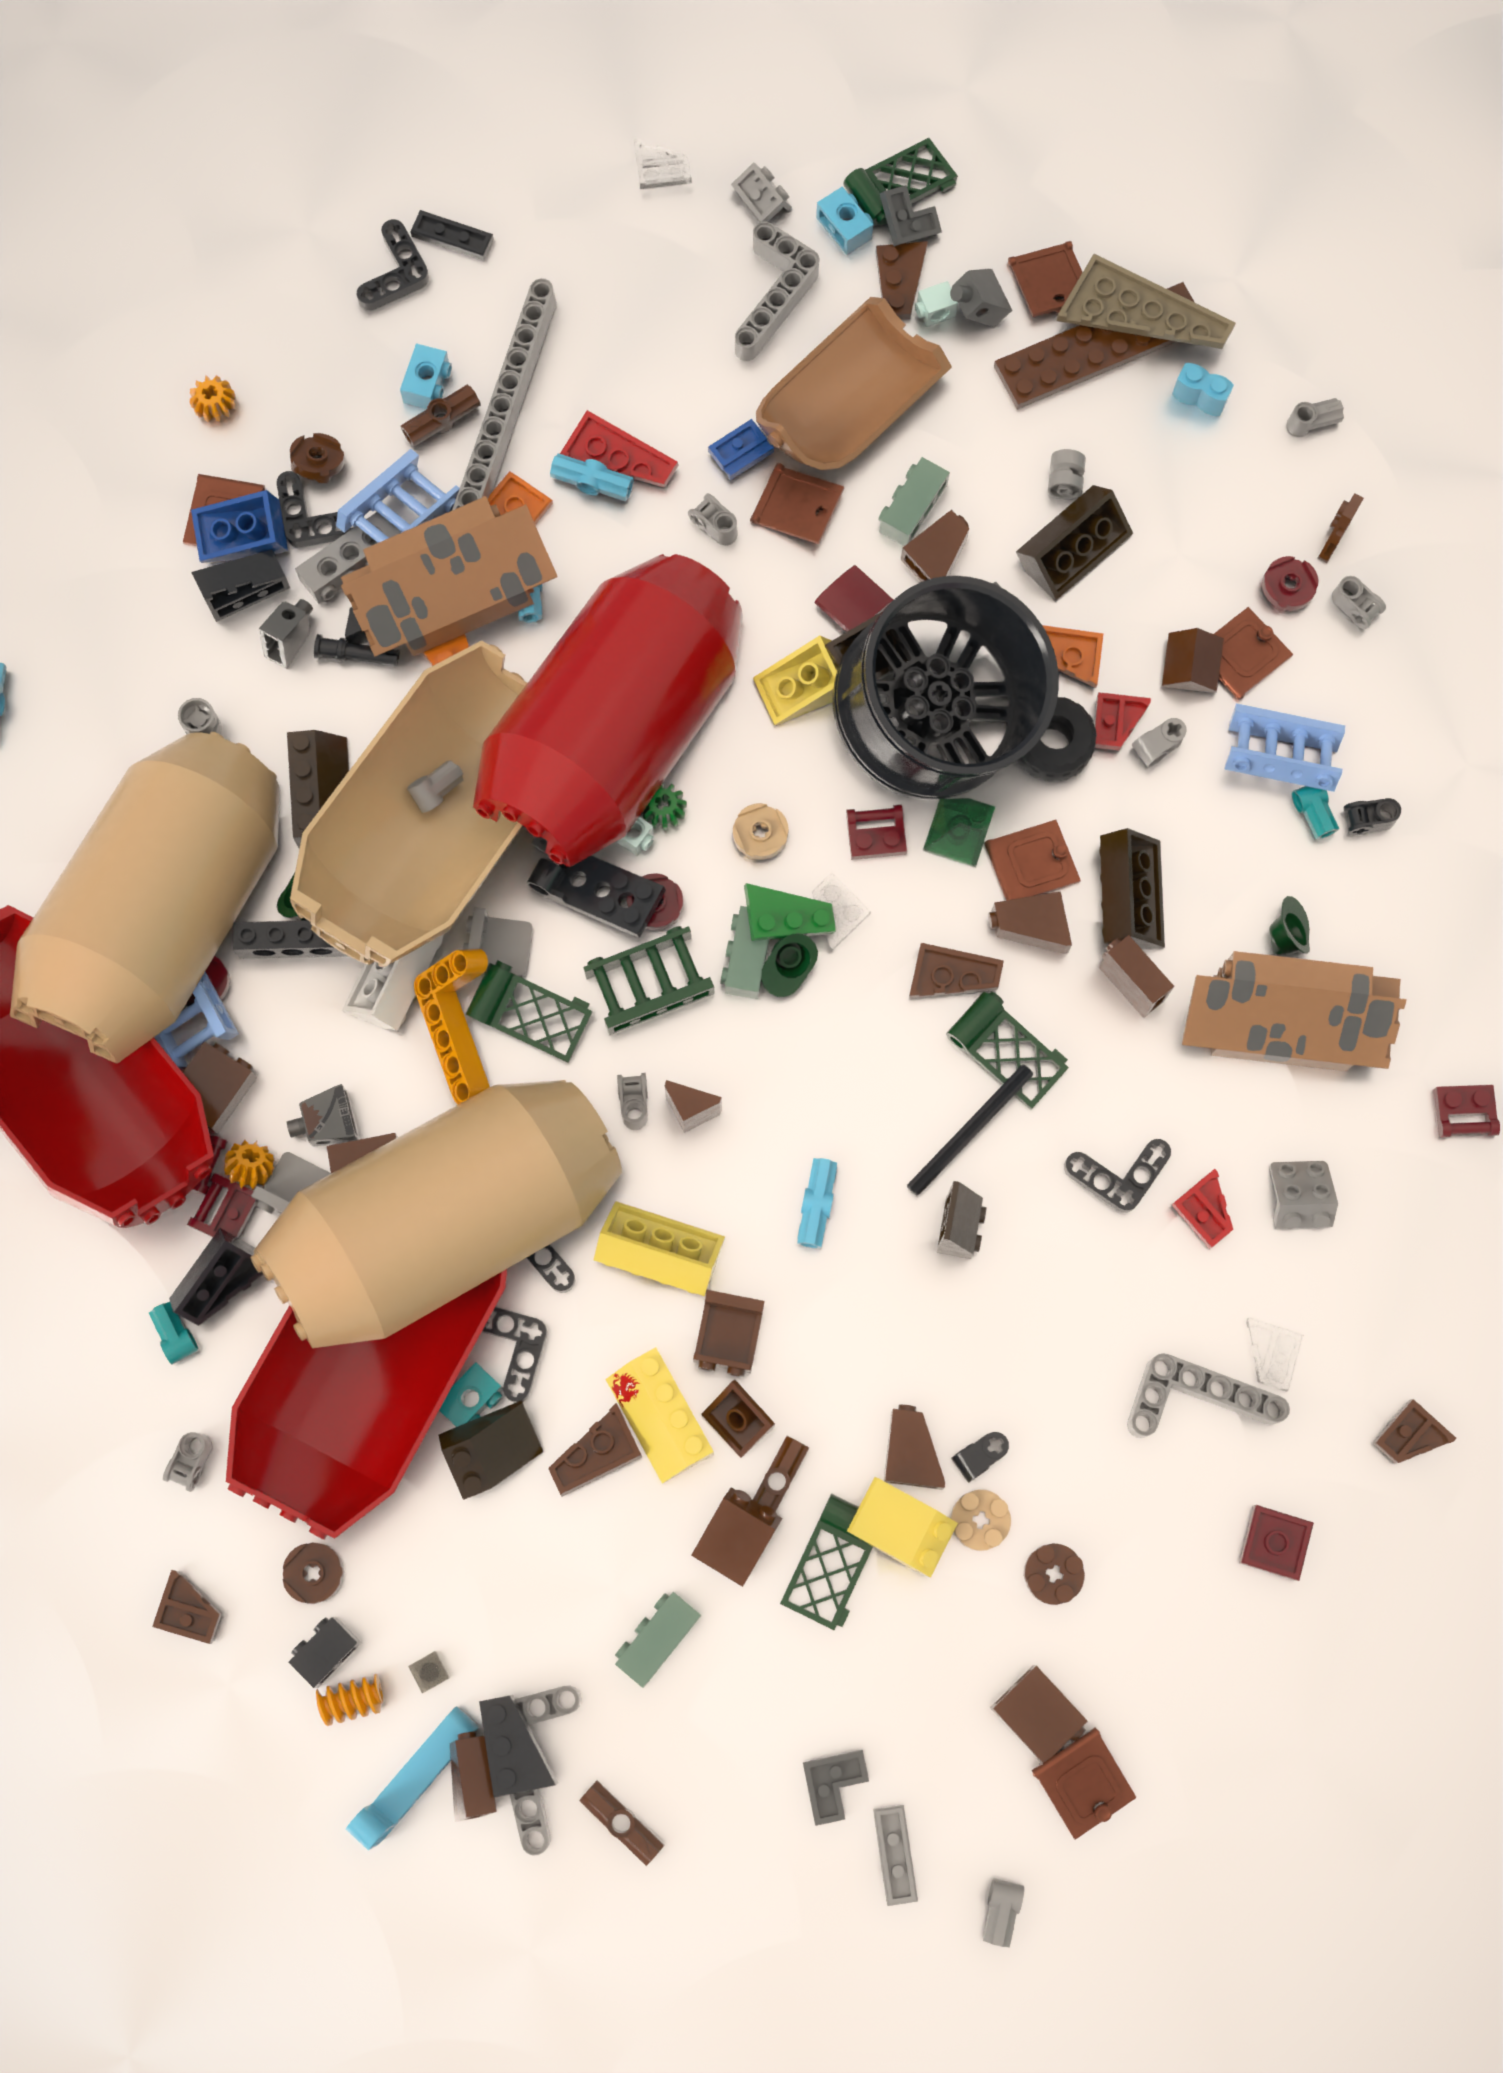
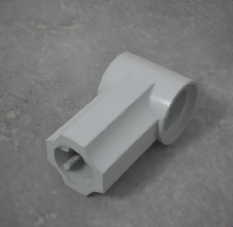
M1333 398L1313 404L1309 402L1298 403L1287 420L1288 431L1294 436H1304L1309 430L1342 422L1344 419V407L1341 400Z
M451 760L446 761L429 775L415 780L407 787V790L421 812L425 813L442 803V797L463 781V772Z
M993 1878L988 1896L989 1912L983 1936L984 1942L1010 1948L1016 1915L1020 1913L1023 1903L1024 1885Z

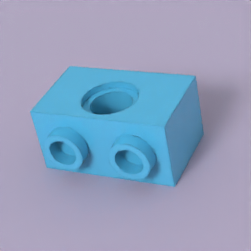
M843 186L817 202L816 218L846 255L872 239L874 223L871 216L860 209L854 195L848 194Z
M416 343L400 388L403 403L427 409L428 404L432 400L443 397V383L445 378L448 379L452 370V363H449L447 351ZM426 376H432V378L428 380L423 379Z

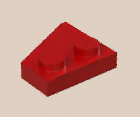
M1098 692L1094 721L1097 734L1095 748L1120 751L1149 707L1151 698Z
M1216 1169L1212 1170L1172 1204L1173 1208L1209 1249L1234 1230L1231 1218L1227 1214V1203L1224 1194L1221 1192L1218 1181L1219 1174Z

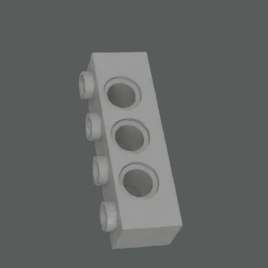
M378 512L366 519L389 538L401 533L399 529ZM358 526L295 568L299 580L318 604L336 595L337 591L342 588V576L369 565L363 549L372 546L369 543L374 539ZM351 555H358L354 560H347ZM329 570H336L333 575H325Z

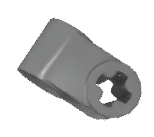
M707 493L703 497L704 500L695 509L692 508L688 511V516L697 527L704 530L717 543L730 545L735 542L738 536L736 517L713 495ZM723 526H729V527H731V528L728 529V530H721V529H720V528L723 527Z
M1355 576L1344 577L1332 593L1333 603L1349 616L1355 625L1362 629H1367L1371 625V620L1377 614H1382L1386 610V604L1381 597L1373 593ZM1343 589L1349 590L1352 596L1345 594Z
M1167 719L1153 730L1141 735L1132 743V747L1146 766L1151 767L1181 745L1186 735L1187 727L1181 719ZM1175 732L1177 733V736H1175L1174 734L1169 736L1167 733Z
M646 1072L641 1073L640 1076L623 1077L621 1074L617 1075L623 1123L631 1130L641 1129L648 1120ZM631 1109H639L642 1115L638 1119H630L627 1113Z
M189 1432L183 1435L165 1468L162 1480L165 1482L171 1480L184 1486L186 1491L192 1492L200 1479L204 1464L211 1452L212 1444L209 1437L196 1432ZM194 1438H198L201 1442V1449L196 1454H192L189 1449L190 1442Z

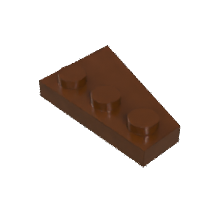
M928 241L905 243L898 246H893V244L876 246L875 252L881 298L886 299L901 320L911 319Z
M921 943L909 999L998 990L1004 960Z
M617 1403L609 1409V1412L599 1422L596 1421L577 1443L570 1446L548 1468L561 1497L642 1458Z

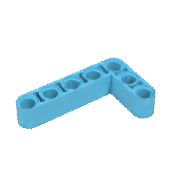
M456 1706L374 1802L365 1806L352 1819L345 1830L368 1851L378 1846L450 1763V1743L458 1740V1734L477 1731L479 1726Z

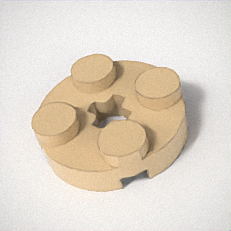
M756 803L749 805L741 810L733 825L734 843L739 851L745 854L748 859L764 860L772 858L786 846L789 831L787 820L781 811L768 807L767 804ZM756 826L768 829L765 837L760 838L753 834L756 832Z
M974 1490L964 1494L955 1503L951 1512L950 1519L958 1523L954 1530L955 1536L965 1547L972 1550L986 1551L999 1546L1010 1531L1011 1515L1007 1503L997 1494L988 1490ZM980 1511L984 1512L985 1518L989 1519V1524H984L982 1529L977 1528V1523L972 1521L973 1516H978Z

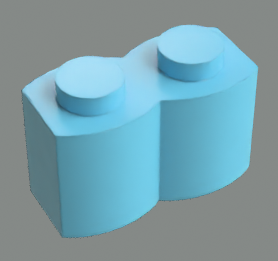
M1185 363L1177 378L1172 395L1184 404L1196 405L1208 415L1220 416L1228 402L1234 384L1224 376L1209 374L1206 369L1197 364Z

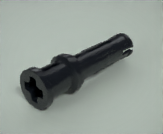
M317 634L314 644L315 659L326 657L337 659L341 663L349 659L394 667L398 666L399 649H392L374 656L368 645L348 643L342 637L337 640L323 638L322 634Z

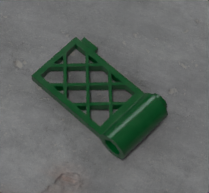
M927 138L867 169H855L845 178L843 186L849 194L854 195L860 209L871 216L874 226H884L887 224L879 193L887 191L886 189L891 190L903 186L892 183L894 175L909 178L907 189L910 194L911 204L939 189L945 192L956 186L958 175L931 139ZM927 148L932 155V160L917 157V153ZM900 161L912 163L911 171L895 168L896 163ZM915 164L930 167L929 174L924 175L913 172ZM933 168L942 170L947 176L942 179L931 176ZM879 172L891 174L890 181L878 180L875 174ZM911 180L926 182V187L921 190L910 187Z
M499 960L496 961L495 965L489 963L467 1009L466 1015L569 1063L593 1011L588 1009L590 1003L575 996L570 1001L511 973L513 967ZM518 983L529 987L533 999L517 1004L514 991ZM534 990L544 995L536 997ZM550 997L555 1000L558 1011L543 1016L538 1000ZM512 999L514 1006L507 1008L510 1000ZM534 1002L540 1018L524 1023L519 1007ZM559 1002H561V1003H563V1004H565V1005H567V1006H569V1007L562 1010L561 1005H560ZM513 1009L516 1010L521 1025L507 1028L499 1024L505 1012ZM573 1009L584 1013L585 1015L580 1025L569 1029L563 1013ZM560 1014L565 1030L550 1035L545 1019ZM541 1021L546 1037L535 1041L529 1038L525 1026ZM522 1028L524 1035L514 1030ZM577 1030L574 1038L572 1039L570 1032ZM567 1033L570 1046L566 1055L555 1050L551 1038ZM548 1040L550 1047L545 1046L540 1042Z
M992 991L990 993L983 992L946 1032V1036L957 1048L970 1055L1002 1085L1009 1078H1005L1001 1074L1000 1063L1016 1062L1017 1070L1021 1066L1020 1062H1035L1036 1077H1031L1027 1082L1037 1081L1038 1094L1030 1100L1022 1093L1021 1088L1014 1095L1031 1110L1069 1068L1065 1064L1068 1059L1056 1048L1051 1052L1005 1011L1002 1006L1004 1001L999 995ZM1004 1020L1013 1027L1014 1038L999 1039L998 1026ZM994 1032V1039H987ZM1018 1033H1020L1024 1038H1019ZM1019 1042H1030L1034 1046L1035 1057L1020 1058ZM994 1043L995 1059H984L977 1052V1049L982 1044ZM999 1043H1014L1015 1058L1000 1059ZM1040 1061H1051L1059 1070L1053 1077H1041ZM990 1063H996V1069ZM1042 1081H1048L1042 1088Z
M831 1493L780 1604L835 1630L837 1625L843 1627L850 1610L845 1608L873 1546L847 1532L859 1506ZM821 1529L833 1534L837 1547L820 1552L816 1539ZM837 1537L847 1541L848 1543L840 1545ZM855 1545L863 1549L864 1552L860 1561L847 1566L842 1548ZM813 1546H815L817 1554L809 1556ZM838 1550L844 1567L827 1573L822 1556ZM818 1557L824 1574L807 1580L803 1567L806 1561ZM857 1567L851 1577L849 1569ZM846 1571L850 1582L847 1589L834 1593L829 1576ZM800 1574H802L804 1581L796 1584ZM826 1578L831 1595L814 1600L809 1583ZM806 1585L811 1602L799 1606L789 1601L793 1589ZM844 1594L840 1604L838 1605L836 1597ZM833 1598L837 1611L831 1622L819 1615L816 1604ZM813 1605L815 1613L805 1608Z

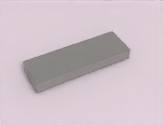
M904 1805L873 1809L887 1906L918 1902Z

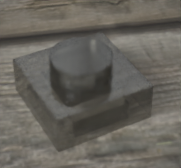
M437 1651L408 1666L422 1694L450 1679Z

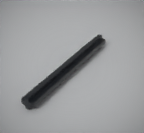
M1024 1064L1021 1065L907 1184V1188L914 1195H919L1033 1076L1031 1069Z

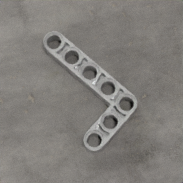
M760 222L755 225L753 229V250L758 256L782 270L783 273L735 333V354L743 361L753 360L760 353L819 276L820 258L818 253L769 222ZM759 323H765V324H767V325L760 326V325H757V324H759ZM744 342H749V343H751V344H750V345H743L742 343H744Z
M1161 1353L1150 1359L1145 1367L1127 1421V1427L1131 1435L1136 1438H1145L1153 1434L1158 1428L1171 1388L1269 1425L1284 1421L1290 1414V1406L1287 1400L1279 1395L1175 1356ZM1156 1361H1163L1167 1365L1168 1373L1165 1376L1159 1375L1155 1371ZM1185 1371H1190L1194 1374L1196 1378L1194 1386H1188L1183 1381V1373ZM1212 1382H1219L1223 1386L1224 1393L1222 1397L1212 1393ZM1148 1388L1157 1391L1159 1396L1157 1403H1150L1146 1399L1145 1392ZM1241 1392H1246L1250 1395L1252 1399L1250 1407H1244L1240 1403L1239 1395ZM1270 1402L1275 1403L1279 1407L1280 1414L1278 1418H1273L1269 1415L1267 1407ZM1138 1416L1147 1418L1149 1421L1148 1431L1144 1432L1137 1428L1136 1419Z
M568 1685L517 1698L516 1701L528 1725L576 1711L581 1704V1694L578 1689ZM563 1691H570L575 1696V1703L570 1709L563 1708L559 1703V1696ZM534 1699H540L545 1704V1712L540 1717L533 1716L529 1710V1705ZM540 1789L510 1794L523 1850L532 1856L542 1854L550 1845L551 1834ZM531 1800L536 1804L537 1812L535 1816L526 1817L522 1814L521 1804L523 1801ZM537 1831L543 1835L544 1844L541 1848H533L529 1845L528 1836L531 1832Z

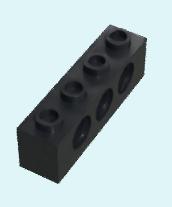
M310 921L233 923V951L239 959L349 957L313 932Z

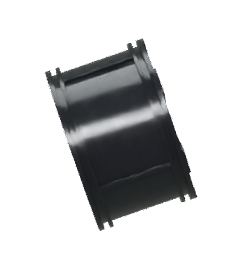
M967 576L932 578L908 588L897 596L882 611L878 618L868 625L849 645L841 659L835 676L832 694L834 719L849 754L860 768L879 785L894 793L917 799L937 800L956 797L977 788L998 771L1019 760L1044 735L1054 715L1058 699L1059 674L1057 660L1051 641L1040 621L1021 600L1007 590L988 581ZM933 620L947 624L946 631L935 654L930 657L924 654L908 627L909 622ZM888 630L895 637L908 662L903 661L885 633ZM963 631L970 635V638L959 659L954 663L949 660V656L960 632ZM982 646L985 647L997 663L1004 681L974 682L973 674L968 669ZM877 654L893 675L891 681L876 680ZM930 668L934 670L938 675L932 673ZM907 679L914 680L916 688L909 686ZM880 696L886 697L887 704H882ZM1008 697L1009 706L978 705L975 698ZM909 705L917 709L918 716L910 713ZM955 706H958L960 715L957 714ZM933 719L941 723V730L935 728ZM971 719L1007 722L1003 739L992 756L986 754L970 729L969 722ZM955 739L958 741L959 745L961 746L964 753L970 760L971 764H965V762L963 761L958 749L954 744ZM929 746H936L943 760L927 754Z

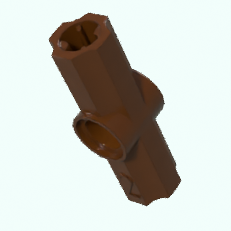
M467 384L444 399L436 398L432 400L425 411L405 422L400 427L407 441L415 447L438 432H448L452 429L455 421L481 406V403L473 388ZM438 414H446L441 418L436 417Z
M786 1436L769 1470L765 1474L753 1501L762 1506H768L776 1512L809 1447ZM774 1473H781L786 1479L785 1486L781 1490H773L769 1486V1477Z
M598 1780L579 1800L608 1829L611 1835L618 1838L645 1866L665 1846L635 1817L630 1809L626 1808ZM619 1814H624L630 1819L629 1829L623 1832L618 1831L613 1824L614 1817Z

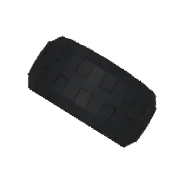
M1058 697L1054 715L1047 730L1054 729L1063 733L1068 739L1069 745L1064 748L1054 749L1045 745L1040 739L1026 755L1018 760V764L1031 776L1050 782L1067 780L1080 773L1093 755L1097 736L1093 719L1084 707L1069 698Z

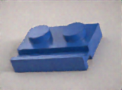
M750 419L708 446V452L722 471H725L731 481L773 454L774 447L770 445L756 423Z

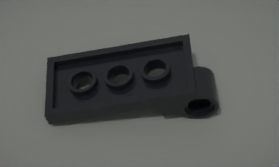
M592 855L571 867H567L564 864H559L558 866L550 860L540 858L526 882L531 889L542 894L545 898L637 938L641 937L666 891L663 885ZM585 876L586 882L582 886H573V881L576 877ZM600 887H610L608 895L605 897L597 896V891ZM627 896L634 897V903L630 907H621L623 898Z

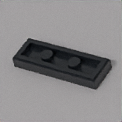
M422 210L419 211L410 231L411 237L483 261L494 240L491 233Z

